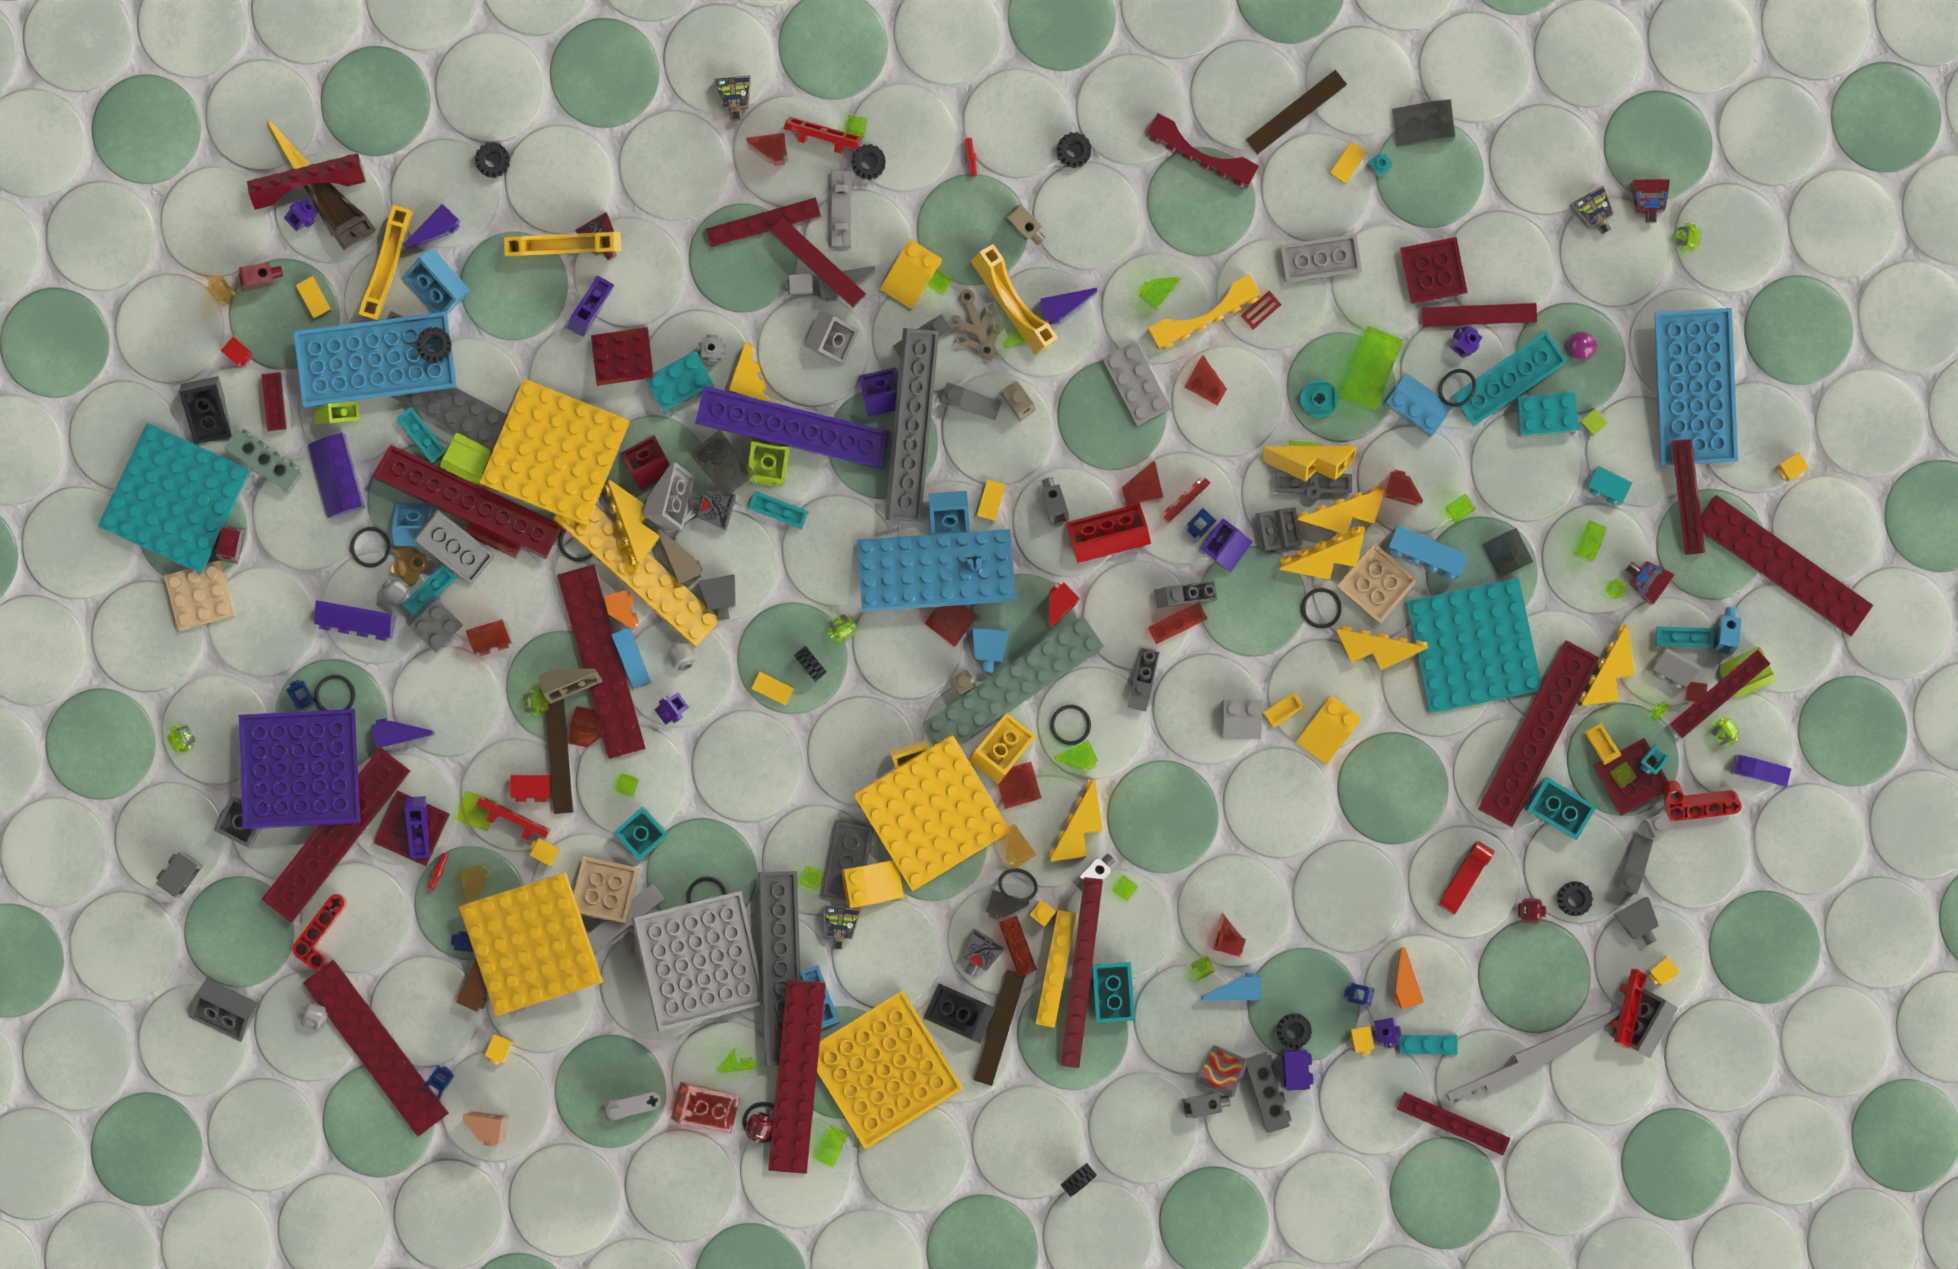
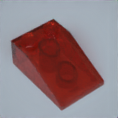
M680 1081L671 1119L680 1124L731 1134L741 1096Z

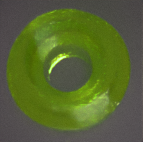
M1617 579L1610 581L1606 586L1607 594L1614 599L1622 597L1626 590L1624 583ZM1613 586H1618L1619 591L1617 593L1613 592Z

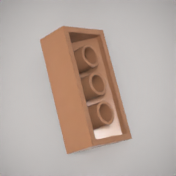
M469 1111L463 1114V1120L479 1141H484L483 1145L495 1146L506 1139L509 1116L478 1111Z

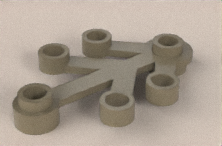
M965 289L960 293V301L967 306L973 325L961 320L958 315L951 317L950 324L953 327H960L977 335L980 342L969 339L965 333H960L957 336L958 344L977 350L979 357L983 360H991L996 355L994 343L999 333L1004 329V323L1001 320L994 321L993 331L987 340L985 331L993 314L997 312V305L994 302H989L986 305V313L980 322L973 303L975 295L973 291ZM966 293L971 295L969 300H965L963 297ZM990 305L995 306V310L992 312L988 310ZM954 318H958L960 321L957 325L952 323ZM1001 323L1002 328L996 329L995 324ZM965 336L966 341L960 342L959 337ZM989 347L991 351L985 354L983 349Z

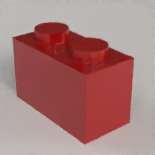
M511 775L510 798H515V802H527V798H534V802H546V798L551 799V775Z

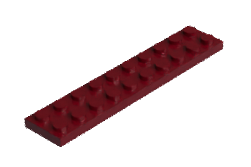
M391 444L373 474L374 479L543 559H547L563 529L555 521Z
M1718 495L1714 496L1701 515L1703 534L1850 637L1853 636L1874 606Z
M595 565L557 574L583 669H596L603 681L589 687L608 758L612 759L646 749L621 657L612 637L614 632Z
M1567 640L1564 641L1477 810L1511 828L1514 826L1600 659L1599 657Z
M380 747L358 775L360 823L319 825L261 900L289 922L293 923L411 770Z
M334 959L303 982L316 1002L325 1007L328 1018L418 1137L449 1114L448 1110Z
M787 979L768 1171L807 1174L826 982Z

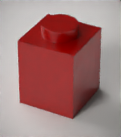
M234 336L220 350L238 367L246 366L252 359L250 356L253 353Z

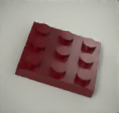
M1457 237L1400 248L1411 304L1468 293Z
M648 327L591 335L597 386L654 378Z
M1645 738L1620 750L1621 756L1606 765L1602 761L1593 765L1620 816L1663 794L1664 785L1668 782L1662 769L1656 775L1652 773L1648 775L1641 770L1640 767L1642 765L1639 761L1650 750V746ZM1651 755L1646 762L1653 768L1658 761Z
M397 790L373 843L410 859L405 803L406 798L412 796ZM427 804L431 858L450 813ZM430 858L410 860L427 867Z

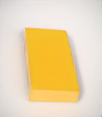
M1351 141L1330 174L1346 184L1367 152Z
M313 276L296 285L314 319L331 311Z
M987 479L977 513L978 517L991 521L996 520L1006 484Z
M760 671L751 688L785 706L794 688Z
M1294 691L1263 711V715L1273 729L1305 707Z
M1602 723L1584 732L1604 765L1621 756Z

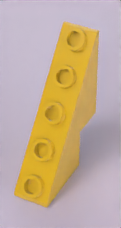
M745 342L729 391L771 402L770 397L766 398L764 391L767 390L764 379L760 380L758 373L761 372L758 361L754 362L752 355L755 354L752 343L748 344Z
M1354 445L1264 446L1263 462L1305 482L1315 472L1336 480L1355 461L1356 446Z
M609 480L608 484L604 486V493L610 499V510L612 514H615L617 529L623 535L622 543L624 548L628 549L629 563L637 570L657 544L660 536L643 525L647 519L643 515L645 504Z
M1380 486L1368 489V494L1362 495V492L1351 495V500L1344 501V498L1333 502L1334 506L1327 508L1325 504L1316 507V512L1309 514L1308 511L1297 514L1298 518L1296 521L1336 534L1347 533L1352 519L1372 525L1375 523L1385 489H1380Z
M1356 526L1345 534H1337L1328 541H1320L1311 548H1303L1294 555L1282 557L1279 560L1280 570L1330 580L1334 563L1357 567L1365 527Z
M1621 624L1615 634L1618 636L1615 642L1611 641L1608 645L1606 658H1601L1597 665V668H1599L1597 674H1593L1587 683L1590 685L1587 692L1583 691L1578 699L1581 702L1580 706L1619 701L1616 678L1635 676L1628 625L1624 626Z
M1343 625L1340 626V629L1336 630L1352 663L1373 653L1381 670L1428 649L1427 642L1416 640L1414 644L1409 643L1408 638L1397 637V640L1389 639L1390 635L1378 633V636L1370 635L1371 631L1359 629V632L1351 631L1352 627Z
M1088 780L1084 788L1087 791L1085 796L1079 797L1075 804L1077 807L1075 814L1071 813L1066 821L1068 824L1066 831L1061 830L1057 838L1059 841L1056 848L1052 847L1047 856L1050 858V862L1086 857L1084 833L1103 831L1095 780Z

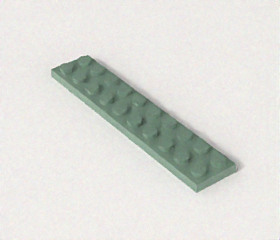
M1082 615L924 723L937 742L953 734L960 745L1102 649L1104 645Z

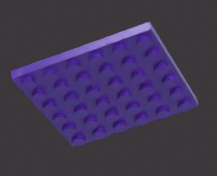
M355 709L239 715L243 830L360 823Z

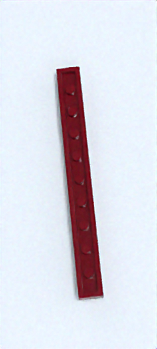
M1084 877L1060 1066L1080 1067L1103 879Z

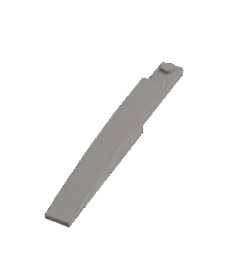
M654 884L632 899L626 925L605 920L587 934L594 954L633 924L632 917L646 914L665 899ZM526 1007L508 1012L511 1018H514Z
M1617 1008L1513 1054L1516 1062L1446 1092L1448 1099L1458 1102L1464 1099V1095L1471 1092L1473 1095L1482 1091L1483 1086H1485L1487 1092H1491L1534 1071L1594 1034L1621 1014V1009Z

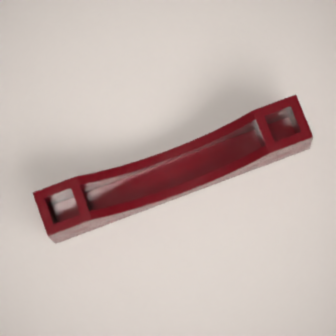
M1159 113L1154 118L1146 135L1152 143L1165 145L1166 150L1174 154L1176 152L1182 154V158L1189 162L1196 161L1202 169L1206 171L1211 169L1217 172L1216 176L1224 180L1228 178L1234 181L1233 184L1241 189L1244 187L1248 189L1259 165L1244 157L1222 159L1201 153L1183 138L1175 121Z
M359 153L255 178L247 181V186L254 210L273 206L286 193L304 185L334 183L348 187L364 183L366 178Z

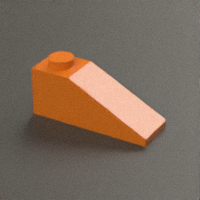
M1401 947L1399 950L1394 988L1395 995L1393 996L1396 1007L1400 1006V1009L1424 1002L1405 947Z

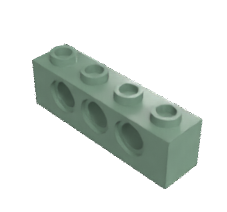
M237 429L224 448L290 493L303 475L299 472L300 468L292 462L288 465L283 461L285 457L278 452L271 453L268 451L269 446L261 440L258 443L252 439L253 435L245 429L242 432ZM252 444L253 451L246 454L244 451L245 446ZM268 455L269 462L262 465L260 463L261 456ZM284 466L285 472L278 476L276 468Z

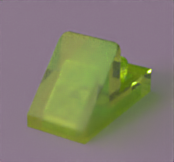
M734 1048L718 1068V1073L757 1069V1061H752V1057L741 1058V1062L737 1063L736 1048Z

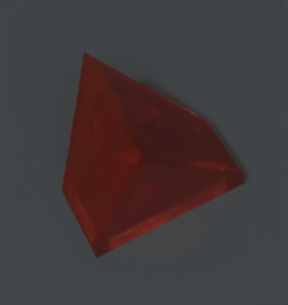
M576 706L570 726L568 744L588 747L608 733V730L594 709Z
M1222 913L1212 949L1241 957L1246 939L1240 935Z

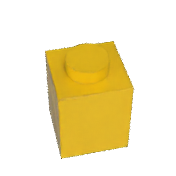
M1800 452L1777 465L1779 476L1787 482L1809 469Z
M541 838L538 841L534 840L529 848L532 851L530 856L549 866L553 865L561 850Z
M1040 900L1029 915L1045 927L1056 911Z
M1664 956L1647 970L1650 973L1649 979L1654 985L1659 984V986H1663L1680 972L1668 956Z
M1370 1026L1350 1029L1354 1052H1359V1055L1370 1054V1050L1375 1049Z
M494 1034L485 1054L486 1057H489L488 1061L496 1065L499 1062L504 1063L513 1041Z

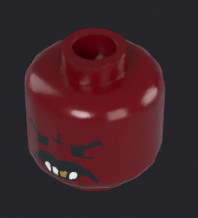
M1524 898L1522 903L1518 904V918H1521L1523 923L1538 924L1541 922L1542 917H1546V906H1543L1541 899Z
M763 1112L751 1115L745 1128V1132L748 1134L747 1137L755 1142L767 1140L773 1128V1122L769 1119L770 1116Z

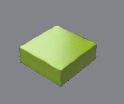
M1596 409L1580 421L1592 436L1608 423Z

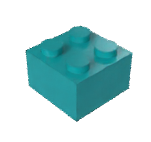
M644 806L614 831L639 861L644 859L669 836Z

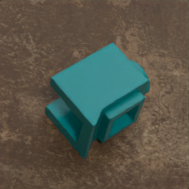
M1382 152L1366 164L1368 168L1371 166L1378 174L1376 176L1377 180L1393 169L1392 161Z
M1653 745L1639 761L1642 765L1640 767L1641 770L1648 775L1650 773L1656 775L1670 758L1669 755H1665L1660 751L1657 745ZM1651 755L1658 760L1653 768L1646 762Z

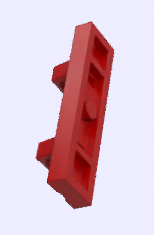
M789 117L784 125L785 130L799 133L797 142L805 143L808 136L835 143L834 152L839 154L844 150V146L857 149L862 141L861 136Z
M483 796L479 798L476 804L490 811L486 821L492 824L495 823L499 815L525 828L521 838L527 841L532 832L546 838L551 829Z
M1631 969L1628 984L1620 985L1619 991L1625 995L1619 1021L1612 1020L1611 1028L1616 1031L1614 1042L1623 1048L1629 1049L1647 975L1638 969Z

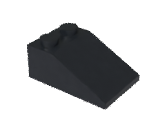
M219 376L181 384L179 394L194 444L232 437Z
M939 983L923 1019L977 1043H981L996 1008Z

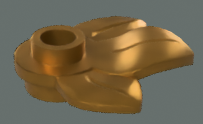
M409 547L395 549V554L399 560L393 564L390 571L397 576H404L407 585L415 583L419 579L420 573L427 568V558L421 553H415ZM417 559L422 561L420 566L415 565Z

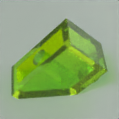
M1181 278L1151 279L1149 283L1145 281L1138 289L1140 291L1139 297L1153 309L1157 310L1178 285Z
M1589 520L1573 555L1590 563L1593 562L1600 549L1607 528Z
M1089 740L1053 757L1057 762L1080 770L1085 768L1086 771L1096 767L1095 762L1098 761Z
M831 1125L816 1160L834 1168L849 1132Z

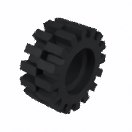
M1069 132V134H1065L1059 140L1057 146L1058 158L1067 167H1082L1091 156V144L1084 134ZM1069 144H1079L1082 149L1081 154L1077 157L1068 155L1067 147Z
M495 142L485 143L486 145H481L480 149H477L475 164L478 170L489 178L501 177L504 172L508 171L507 168L510 167L508 151L501 144ZM490 153H496L500 157V162L495 167H489L485 163V158Z
M863 144V146H859L853 152L851 164L853 171L858 177L860 176L864 180H871L872 178H878L877 176L881 175L883 170H885L886 159L883 151L878 146ZM865 155H872L876 159V165L873 168L866 169L862 166L861 160Z
M428 327L429 329H424L418 335L419 338L416 341L419 355L427 362H442L451 353V339L442 328ZM431 338L439 339L442 343L440 350L437 352L429 351L427 349L428 340Z
M806 646L794 654L795 658L815 682L827 673Z
M1572 881L1566 883L1557 893L1559 908L1570 916L1583 915L1592 906V891L1582 882ZM1573 891H1577L1582 895V902L1578 906H1572L1568 902V895Z
M1291 1013L1280 1019L1276 1032L1282 1044L1290 1048H1300L1310 1040L1312 1026L1304 1016ZM1292 1023H1297L1301 1026L1302 1033L1298 1038H1291L1287 1034V1028Z
M1086 1163L1061 1184V1187L1072 1197L1089 1184L1097 1174Z

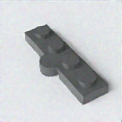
M1275 473V493H1306L1307 498L1312 501L1319 499L1321 493H1352V474H1341L1336 480H1333L1321 473H1314L1305 482L1288 473Z

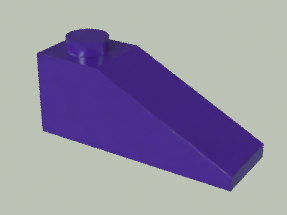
M441 204L403 243V246L409 250L448 236L450 233L454 234L460 227L458 225L460 220Z
M597 276L572 313L567 328L584 337L611 293L614 284Z
M1097 287L1040 298L1044 321L1049 322V325L1059 324L1060 320L1065 319L1096 295Z
M387 718L376 720V724L371 725L377 748L435 735V732L432 730L387 721Z
M1739 754L1734 756L1731 774L1784 787L1788 786L1791 768Z
M426 796L407 797L405 815L410 859L430 858Z

